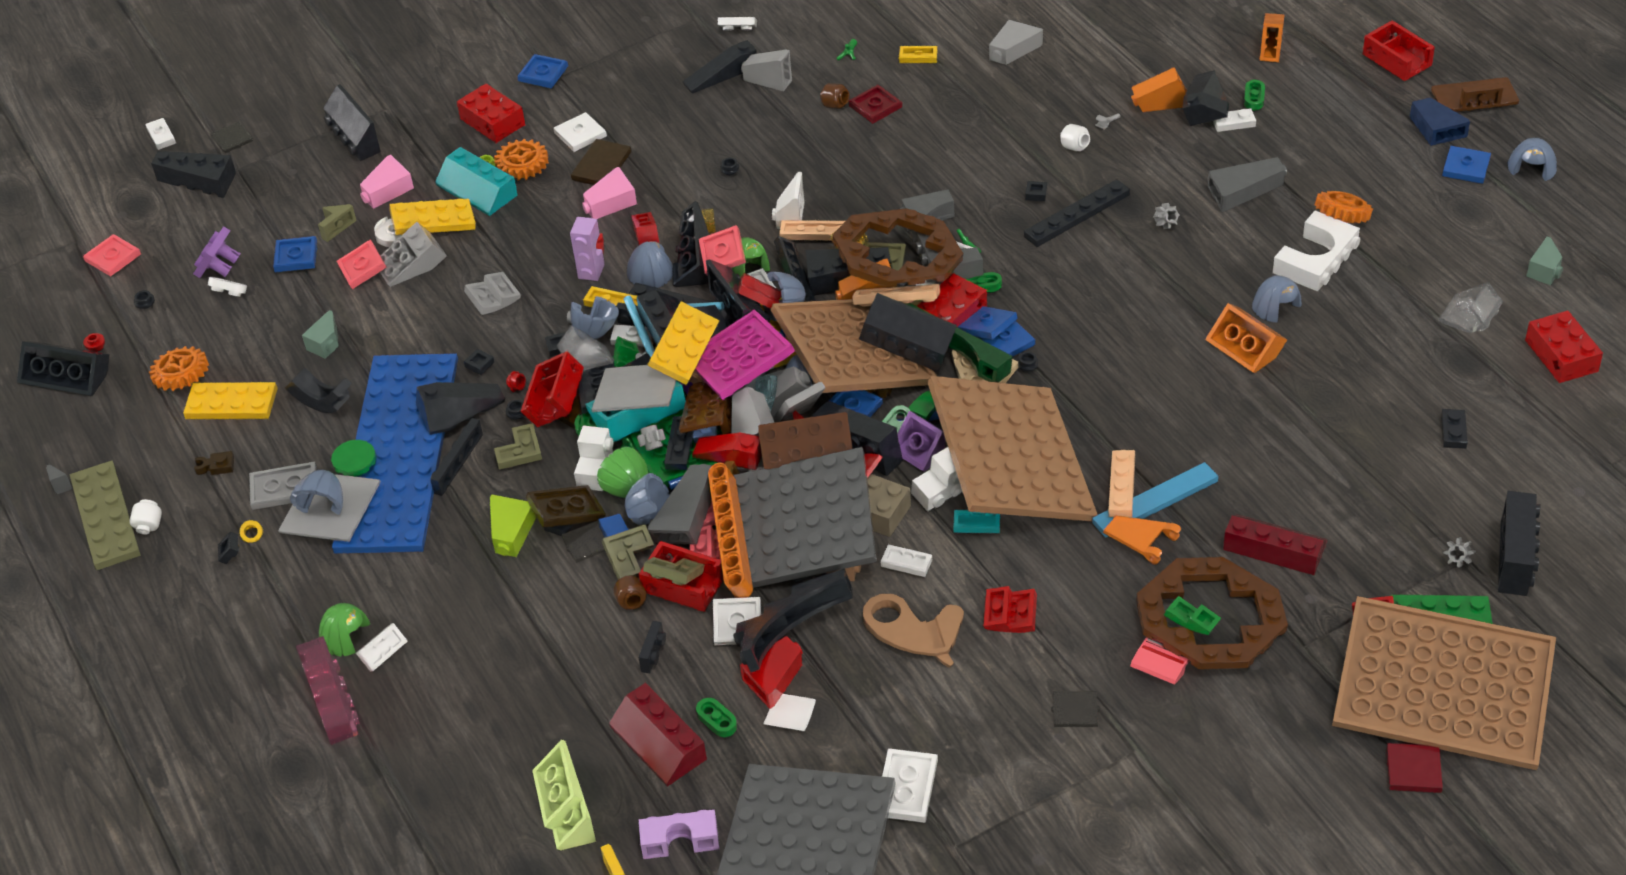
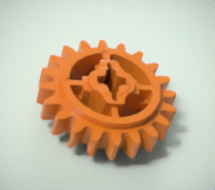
M526 139L522 141L515 140L514 143L508 142V146H501L502 150H497V155L494 156L495 167L517 178V181L521 178L527 180L529 176L535 177V173L541 174V169H546V164L549 163L545 146H540V142L534 144L533 139L529 142Z
M1322 191L1321 194L1318 193L1314 204L1316 209H1319L1326 216L1346 223L1369 221L1373 211L1371 205L1367 204L1363 199L1341 191H1327V193Z
M184 346L182 349L175 348L173 351H167L165 355H160L159 360H154L155 365L150 366L151 371H149L153 384L158 389L163 387L164 391L168 388L174 391L176 388L183 389L185 386L190 387L193 382H198V378L204 377V372L208 371L207 366L209 363L205 352H202L200 348L195 350L194 346L190 349Z

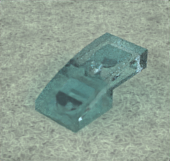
M775 375L756 378V391L764 394L771 412L777 390V376Z

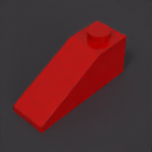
M652 213L631 215L638 246L647 241L659 243L657 226Z
M741 432L700 437L692 457L724 464L726 461H734L737 467L757 470L762 457L760 437Z

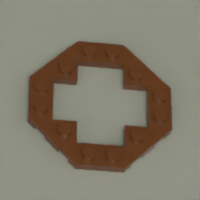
M907 208L851 215L832 236V242L834 246L838 247L839 255L843 262H846L850 275L887 288L897 287V283L905 282L908 285L924 284L925 280L934 279L936 282L945 281L963 261L964 253L944 221ZM896 225L928 235L925 248L940 253L927 267L916 262L907 261L898 271L865 259L869 255L870 247L864 246L857 241L869 228L889 234Z
M1224 557L1176 558L1143 587L1136 596L1143 635L1151 640L1153 638L1163 643L1165 649L1175 655H1182L1191 660V665L1198 669L1248 668L1259 654L1262 655L1278 636H1282L1287 631L1288 623L1279 589ZM1226 580L1230 597H1254L1261 625H1241L1239 628L1241 643L1196 645L1192 630L1185 627H1168L1162 599H1176L1178 596L1183 599L1184 589L1182 581Z

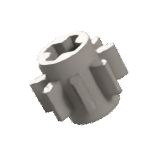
M1164 203L1162 207L1155 208L1156 212L1153 218L1157 223L1156 226L1163 225L1164 229H1169L1171 225H1177L1176 221L1180 214H1178L1176 206L1170 207L1169 203Z
M656 425L640 429L642 435L637 437L640 447L645 446L646 451L662 447L661 441L666 439L663 429L658 430Z
M1459 537L1456 540V544L1452 541L1447 542L1450 548L1444 551L1443 554L1449 556L1448 564L1457 562V567L1460 568L1463 565V560L1468 564L1472 562L1469 556L1476 553V551L1471 550V541L1463 543L1462 538ZM1459 548L1460 551H1464V555L1460 556L1458 553H1455V550Z

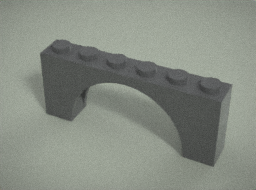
M948 189L902 199V207L899 208L916 210L919 213L934 216L942 221L955 217L954 200ZM906 228L907 231H910L912 243L915 242L917 254H921L922 265L927 267L940 252L925 248V243L928 239L925 234ZM978 248L961 249L964 253L963 261L950 275L954 273L964 279L983 275V258ZM932 279L935 284H939V285H940V284H942V283L944 282V281L936 282V280Z

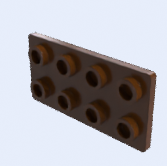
M1508 77L1431 87L1435 100L1455 112L1519 104V98Z
M697 382L690 386L679 425L680 433L713 426H720L723 434L731 432L732 397L729 396L722 400L707 383Z
M846 412L761 424L758 426L764 469L779 468L792 462L852 449Z

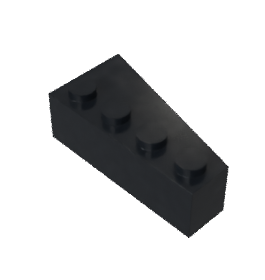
M158 151L151 163L157 181L174 186L185 185L190 190L200 189L203 193L209 195L216 193L221 198L225 197L236 175L231 155Z
M888 247L870 248L869 255L865 259L875 263L888 259L890 267L893 269ZM839 249L805 250L808 278L814 296L838 291L839 281L851 276L846 262L844 263L839 255Z
M827 401L812 415V417L846 412L852 449L862 447L864 454L881 455L883 458L875 467V470L883 475L888 476L903 462L896 427L831 401Z

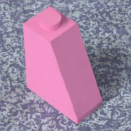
M389 155L360 184L362 190L360 196L365 204L368 203L374 209L414 189L411 174L392 155Z
M617 167L583 194L584 202L582 206L586 214L589 213L591 218L598 219L636 205L635 189L621 169Z

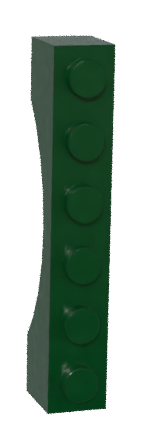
M911 303L907 304V305H909V306H911V307H913V308H916V309H918V310H921V311H923V312H926V313L930 314L929 312H927V311H925V310H923V309H921V308H919V307H917V306H915V305H913V304H911ZM956 327L949 348L963 355L975 368L979 377L988 382L999 383L1011 373L1012 355Z

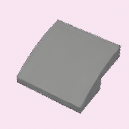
M504 272L487 274L484 276V282L467 284L464 290L481 315L507 307L521 297V294Z

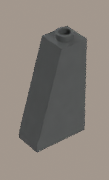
M1275 157L1209 171L1208 188L1221 212H1224L1284 185L1287 169L1279 158Z
M690 465L648 526L647 530L655 543L662 541L669 544H697L712 500L708 471L712 465Z

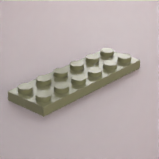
M113 461L69 474L96 570L141 556L133 527L130 525V516Z

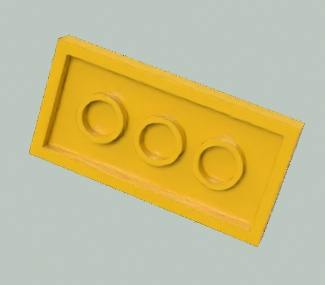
M469 199L390 204V214L395 235H403L416 222L430 233L475 230L476 223Z
M681 301L647 366L687 385L719 320Z
M276 382L193 383L183 414L185 419H269L277 392Z

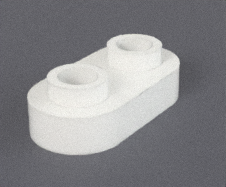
M209 277L208 285L212 286L211 290L223 292L225 289L229 290V295L241 297V293H246L247 285L215 277Z

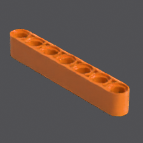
M719 462L710 467L708 477L724 583L735 598H748L752 594L753 584L736 479L724 463Z

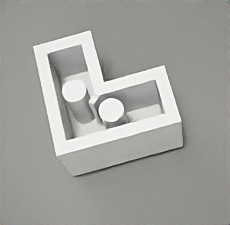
M583 426L577 440L580 458L574 472L576 486L589 485L591 490L603 491L597 481V472L599 468H602L600 465L603 460L609 457V454H613V438H610L609 428Z
M948 447L932 456L929 471L912 480L911 494L927 511L934 507H940L947 499L952 496L956 497L962 492Z

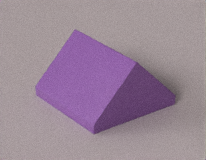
M909 411L898 432L902 457L920 470L926 471L931 467L932 456L945 449V435L941 429Z

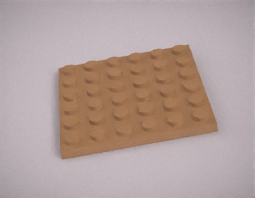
M853 299L772 304L771 312L815 384L818 382L824 384L825 390L822 393L928 385L930 376H936L932 369L859 340L871 306L862 307L860 304L854 305Z

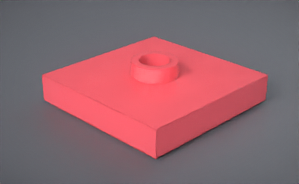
M737 225L699 239L704 270L707 276L706 260L710 259L730 268L746 263L740 231Z
M113 234L86 253L83 258L85 262L111 277L140 256L141 252L137 247Z
M371 239L337 260L342 273L352 289L387 268Z

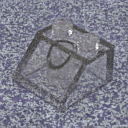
M1487 282L1455 294L1438 320L1443 324L1468 333L1478 330L1484 331L1490 326L1492 318L1499 312L1498 309L1503 300L1491 284Z
M572 325L557 345L561 352L560 354L568 351L584 367L583 370L614 362V358L604 344Z

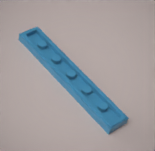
M1204 462L1133 497V513L1131 518L1144 519L1218 482V475ZM1109 510L1092 518L1093 525L1105 538L1108 535L1103 533L1104 529L1114 517H1109Z

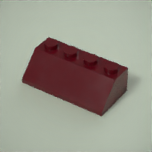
M1236 514L1231 516L1225 530L1223 550L1315 575L1328 539Z
M646 682L625 696L609 722L610 727L667 787L707 760L704 741Z

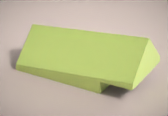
M560 740L532 771L544 827L553 830L556 848L558 850H565L596 842L566 741Z

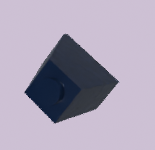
M1432 98L1412 102L1410 118L1430 146L1468 136L1469 119Z

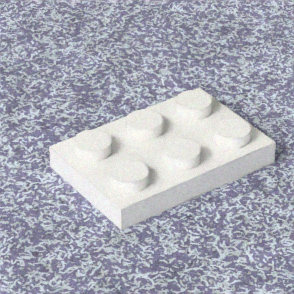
M888 749L882 777L895 778L896 783L888 818L926 822L938 762L937 754Z

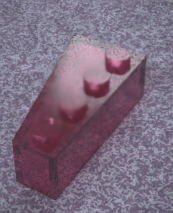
M324 636L297 645L296 648L330 744L332 745L359 735L356 725L360 724L356 710L350 711V707L354 706L349 693L344 694L343 690L347 689L343 675L339 677L337 675L341 670L337 659L332 660Z

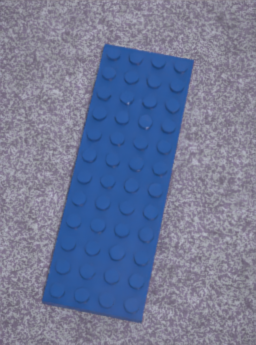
M457 354L373 356L355 440L367 441L373 446L376 452V463L374 466L372 464L367 473L356 477L379 479L381 482L350 542L333 541L332 549L334 553L423 552L434 495L430 480L432 473L439 467L445 432L429 434L416 406L417 386L436 382L454 383L458 363Z

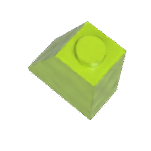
M491 495V532L495 553L503 556L517 557L536 519V515L528 501Z

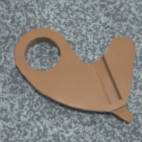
M879 594L870 598L864 605V625L878 640L903 651L934 656L947 667H951L954 664L948 653L955 645L964 618V611L961 607L947 605L934 620L921 622L913 614L905 600L894 594ZM882 608H892L900 613V616L890 623H882L873 618V614Z

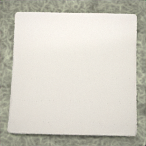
M782 694L776 705L769 709L763 724L805 731L816 700Z

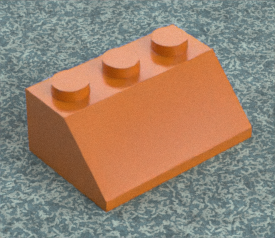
M1227 303L1205 339L1253 373H1256L1273 361L1287 342L1286 338L1241 308Z

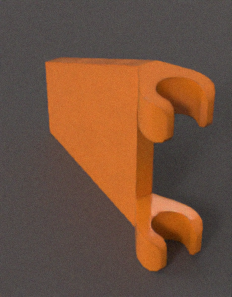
M1116 515L1104 529L1103 533L1144 555L1150 563L1156 565L1161 560L1162 551L1157 547H1151L1152 543L1161 532L1172 541H1176L1180 536L1181 527L1174 523Z

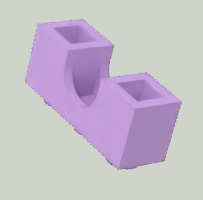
M577 217L570 236L578 279L598 281L605 265L602 249H596L599 237L598 222L594 218Z
M699 810L692 813H675L669 816H652L646 819H639L643 859L669 856V844L679 837H685L692 841L694 853L719 849L715 810Z

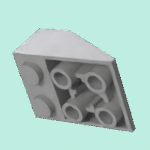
M416 222L380 255L387 266L380 273L391 287L432 270L447 255L433 235Z

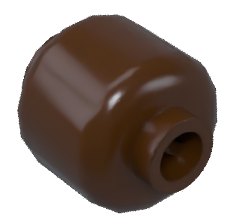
M834 83L826 84L820 93L823 105L827 108L836 109L843 108L848 103L850 96L849 91L843 84Z
M632 575L624 576L615 583L614 595L622 608L634 610L644 604L646 590L639 578Z

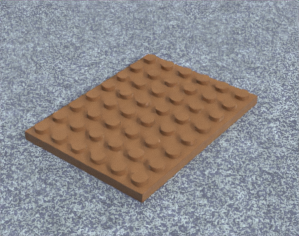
M930 376L928 380L929 389L969 512L1092 521V518L1098 515L1051 388Z
M1357 596L1332 726L1418 745L1439 747V749L1537 770L1540 760L1556 637Z

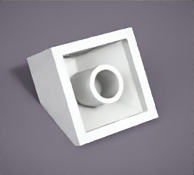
M798 172L777 200L776 208L772 210V220H776L777 229L781 227V220H802L804 209L802 172Z

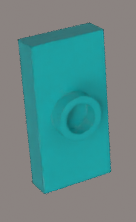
M954 510V533H1000V514Z

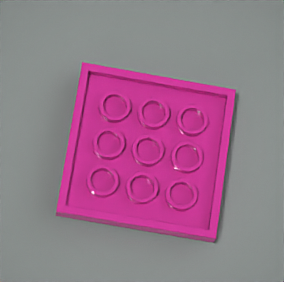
M753 310L709 340L694 371L723 400L744 385L749 384L762 373L767 372L781 360L786 359L795 350L790 342L756 310Z

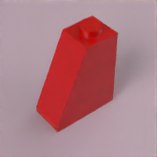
M785 636L777 641L762 660L760 670L750 672L748 665L740 664L742 680L769 709L776 705L802 667L801 655L803 651L797 642L793 643L788 636Z

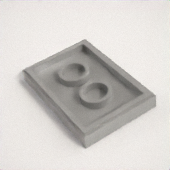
M818 382L785 400L773 417L774 423L794 419L792 413L795 410L800 415L810 410L825 390L824 384Z
M309 462L249 473L250 505L252 510L291 503L290 496L295 486L310 472L317 471L316 463Z

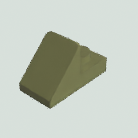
M347 204L323 207L325 219L318 224L321 237L328 242L356 222L353 206Z

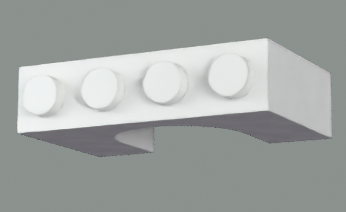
M1314 211L1305 221L1303 238L1321 244L1330 251L1322 255H1308L1284 246L1274 257L1273 273L1288 277L1293 282L1318 291L1323 285L1328 283L1333 272L1336 273L1343 260L1346 261L1350 252L1358 247L1360 243V228Z

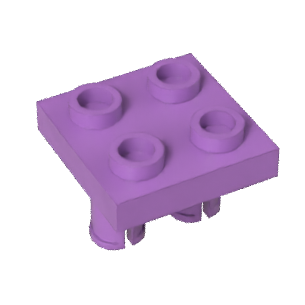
M223 226L219 233L214 232L209 240L210 242L205 246L194 264L197 267L193 273L195 276L201 278L205 270L211 268L223 275V277H226L232 266L224 263L216 256L220 255L234 264L241 254L224 242L230 232L229 229Z

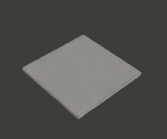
M647 365L605 368L592 412L669 406L676 380Z
M335 475L343 491L341 513L337 515L331 511L333 502L330 499L315 494L308 513H303L296 506L292 505L278 532L350 542L381 481L379 479Z

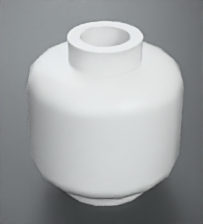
M1075 124L1067 125L1060 135L1062 146L1073 151L1084 150L1090 142L1088 130L1083 126Z
M140 500V502L132 507L130 525L140 534H149L150 531L157 530L162 515L161 508L152 500Z

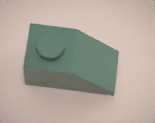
M1550 237L1545 238L1533 255L1527 271V277L1551 285L1555 278L1559 279L1563 271L1561 266L1563 257Z
M330 310L302 335L306 350L324 359L339 346L337 325L333 312Z

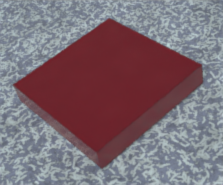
M876 85L848 101L852 109L872 124L902 108V101L880 85Z
M1387 743L1389 790L1442 793L1443 785L1439 747Z

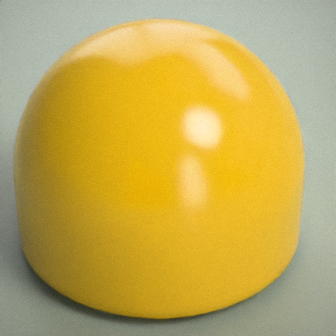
M246 521L240 527V536L246 542H256L263 535V528L256 521ZM257 528L258 533L254 538L246 536L248 529Z

